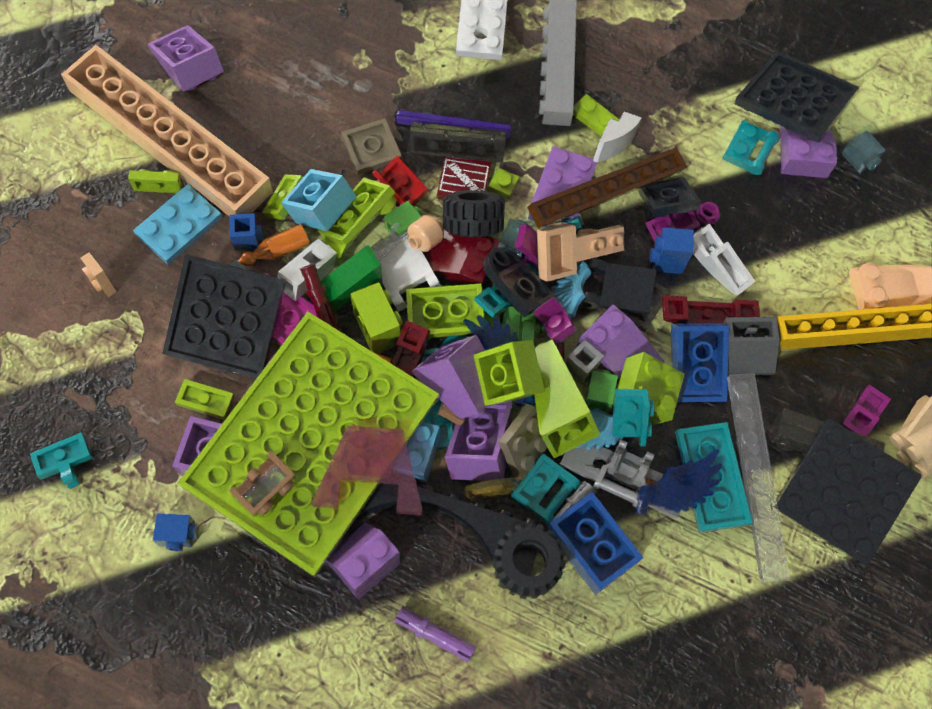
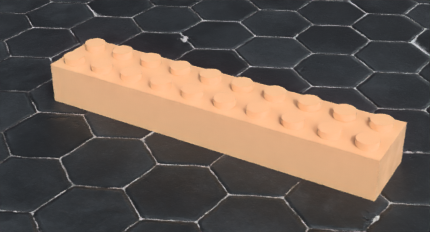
M95 45L61 74L71 93L169 170L179 173L183 181L229 217L233 214L253 213L273 193L268 176L99 46Z

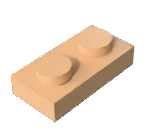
M90 253L82 256L81 260L86 266L82 270L97 292L103 290L107 297L116 293L115 288Z

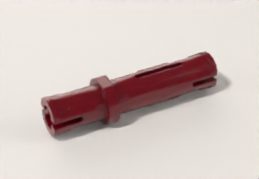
M310 264L300 268L307 288L306 294L312 300L317 317L339 331L325 294V284L322 285L316 265Z

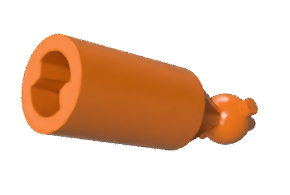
M299 224L264 239L254 252H244L236 263L237 265L251 266L255 263L256 259L274 260L310 243L304 228Z

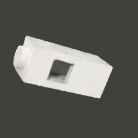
M319 239L313 242L278 271V278L287 280L284 293L294 301L298 300L307 290L300 268L315 264L321 280L334 269L337 252Z

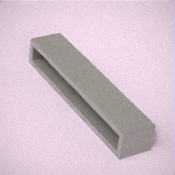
M549 0V5L544 6L543 20H547V25H543L542 38L546 39V43L542 44L541 57H545V62L541 64V76H545V80L541 81L540 95H544V101L540 100L539 114L543 115V124L570 126L573 116L576 0Z

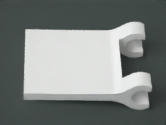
M408 235L375 253L381 264L383 284L388 290L398 312L407 308L401 294L406 292V289H412L425 281L428 282L430 287H441L422 251L410 246Z

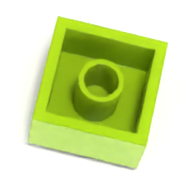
M378 282L351 293L353 314L370 351L380 354L399 346L396 343L401 334V325L403 323L398 311L393 312L390 305L392 304V299L388 290H383Z
M533 340L511 342L474 354L485 406L508 403L545 392Z
M642 352L626 358L617 389H647L649 400L654 401V415L649 416L648 421H651L653 425L672 421L684 373Z

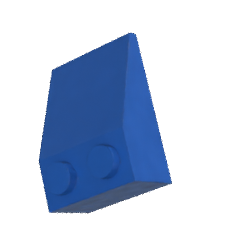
M671 323L672 367L684 373L677 402H727L728 325L722 323Z

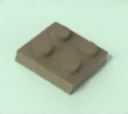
M385 118L341 132L343 142L357 175L386 167L396 156L402 159V155Z
M525 405L498 441L513 477L519 480L525 478L541 454L547 449V445L539 432L536 408L530 405Z

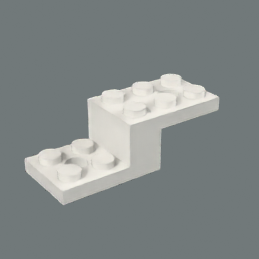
M461 0L456 56L502 60L507 0Z

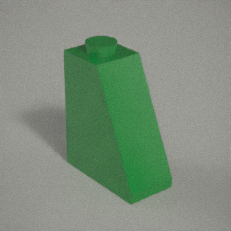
M369 245L362 248L321 280L322 285L325 284V294L332 313L352 303L351 293L378 282L381 287L383 286L381 264Z

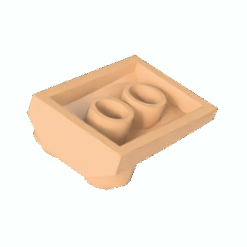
M866 263L860 268H852L849 271L858 310L932 304V267L921 264L877 266L872 263Z

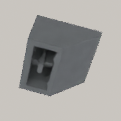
M726 318L722 324L729 326L728 376L774 375L780 342L777 318Z

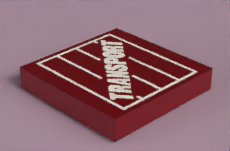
M445 154L437 199L443 200L446 195L458 191H486L491 162Z

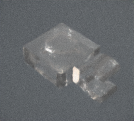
M399 222L391 227L390 238L388 237L386 240L381 238L371 247L379 262L393 251L399 243L408 239V232L403 236L396 235V230L401 226Z

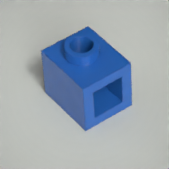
M255 213L230 215V239L234 250L257 249L259 240H263V227L258 225Z
M156 514L153 541L158 546H166V550L183 551V547H192V540L197 538L198 524L195 523V520L190 515Z

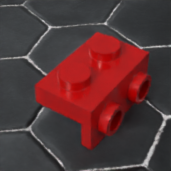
M396 156L381 172L376 169L373 172L377 182L389 185L395 191V205L397 207L406 201L414 207L430 191L399 156Z

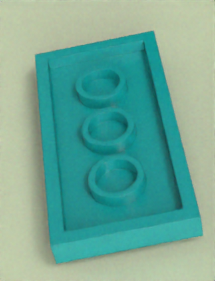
M728 423L677 429L675 432L687 485L690 486L689 494L698 533L751 525L753 522Z

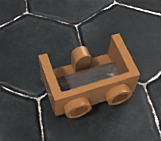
M272 451L267 454L268 459L258 469L253 468L247 474V479L236 489L232 487L229 490L231 495L254 518L258 514L262 517L267 514L274 506L271 501L279 494L285 496L295 486L292 482L296 478L295 474Z

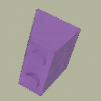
M477 335L438 348L412 370L414 376L424 385L437 392L439 399L460 419L470 416L474 419L486 412L485 408L487 406L484 403L474 360V354L483 352L485 349Z
M364 523L333 550L326 562L359 600L400 564L399 551L381 530Z

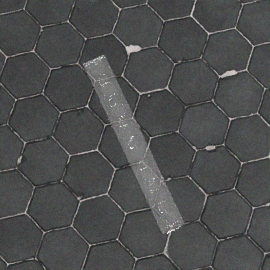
M755 373L731 374L727 377L746 498L753 522L751 529L760 584L790 581Z

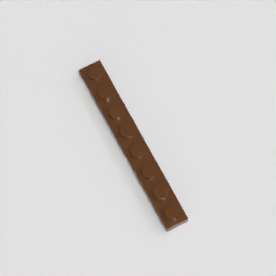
M676 147L533 202L527 208L537 228L540 229L680 173L688 167Z

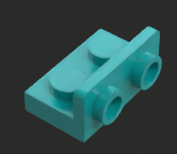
M615 389L612 437H639L640 446H646V439L651 437L652 424L651 421H648L649 416L654 415V401L649 400L647 389Z

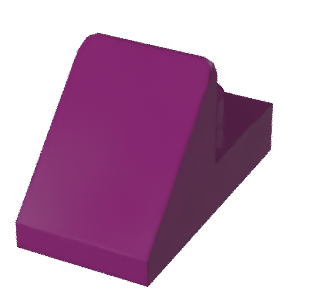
M559 297L551 298L533 311L534 315L543 323L550 339L556 345L577 330Z

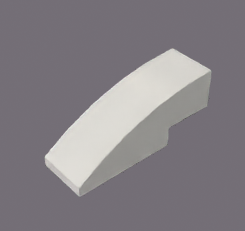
M624 112L619 122L610 119L599 141L593 161L601 162L624 151L633 141L641 117Z
M710 224L693 233L694 256L731 293L737 296L755 282L728 242L723 244Z

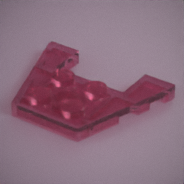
M348 425L312 500V506L338 509L342 480L398 484L396 512L399 514L422 515V506L403 430Z

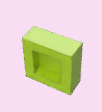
M498 168L488 186V191L510 200L519 182V176Z

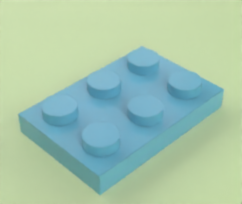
M187 184L137 226L133 232L169 265L223 217L215 207Z

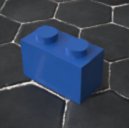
M663 228L660 237L655 239V248H651L650 262H653V269H657L656 272L683 273L694 252L693 230Z

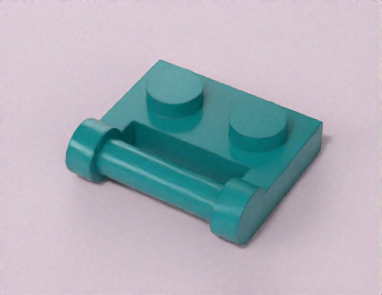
M742 120L722 159L752 174L761 175L765 168L764 163L772 147L778 143L780 136L774 131H766ZM760 140L764 142V145L756 160L752 161L748 158L757 141Z
M542 454L512 493L511 497L534 513L542 522L549 525L554 519L553 515L571 491L578 488L580 481L545 454ZM558 478L561 479L564 484L544 509L539 503Z

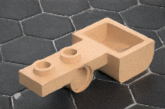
M563 222L551 224L540 229L537 228L539 278L544 281H551L577 274V262L623 251L624 227L616 225L599 230L582 229L577 231V235L575 225Z

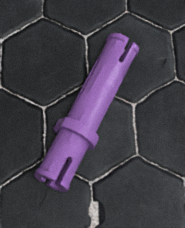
M402 606L394 621L416 633L415 636L420 639L422 636L467 663L476 646L433 624L427 616L423 618Z

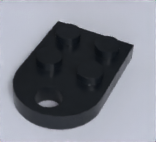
M497 247L493 248L484 258L483 267L485 273L495 284L499 292L510 301L515 310L524 318L532 314L534 310L551 298L556 297L529 265L515 252Z

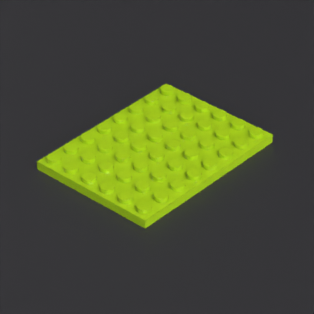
M307 312L177 484L315 577L436 403L439 394L310 312ZM272 451L295 474L296 478L292 481L295 486L285 496L279 494L271 501L274 506L263 517L258 514L254 518L231 495L229 490L232 487L236 489L247 479V474L253 468L258 469L268 459L267 454ZM276 469L246 499L255 507L285 477Z

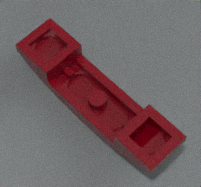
M662 296L663 320L669 323H723L726 318L760 317L759 300L735 299L732 303L688 301L685 296Z
M406 320L396 343L399 347L391 364L415 378L412 370L422 362L430 330Z

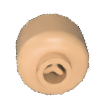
M424 215L413 222L407 231L410 246L422 252H428L438 245L444 236V227L441 221L436 217Z

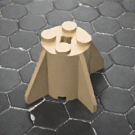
M926 395L917 400L901 429L889 437L891 443L899 451L896 454L897 459L906 466L910 465L916 472L923 475L922 479L932 474V396L930 398Z

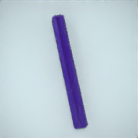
M398 110L396 116L398 124L506 139L510 137L511 132L510 125L405 110Z

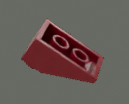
M444 230L443 240L430 251L422 252L437 279L453 285L481 284L482 288H484L488 276L485 273L483 261L493 248L499 247L500 240L489 236H458Z

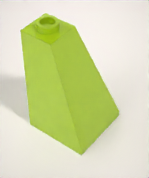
M553 340L537 345L535 348L545 392L535 395L539 432L553 458H556L601 435Z

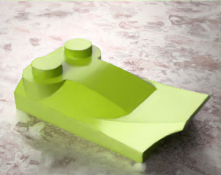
M363 178L353 189L356 198L351 202L349 208L336 220L334 226L328 231L318 229L324 244L329 245L337 252L336 259L340 260L360 232L378 215L388 214L394 210L396 198L394 196L395 191L391 186Z
M481 284L406 289L408 321L429 329L428 340L434 337L484 333L497 326L496 317L492 318L474 301V298L484 291Z

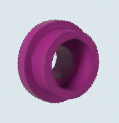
M705 202L701 204L700 209L696 210V218L703 225H713L720 217L718 206L712 202Z

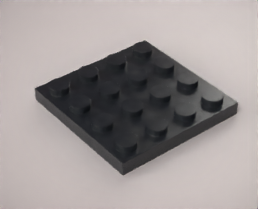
M776 51L739 93L734 104L768 121L785 127L787 130L796 132L809 140L820 143L857 95L860 87Z
M185 254L162 354L257 379L267 364L287 280Z
M828 418L823 423L772 508L861 564L868 566L923 475Z

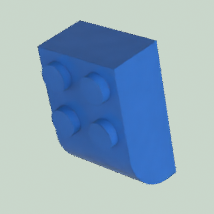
M593 492L549 523V529L554 532L553 537L555 540L559 538L562 542L560 548L565 550V556L595 595L643 559V556Z

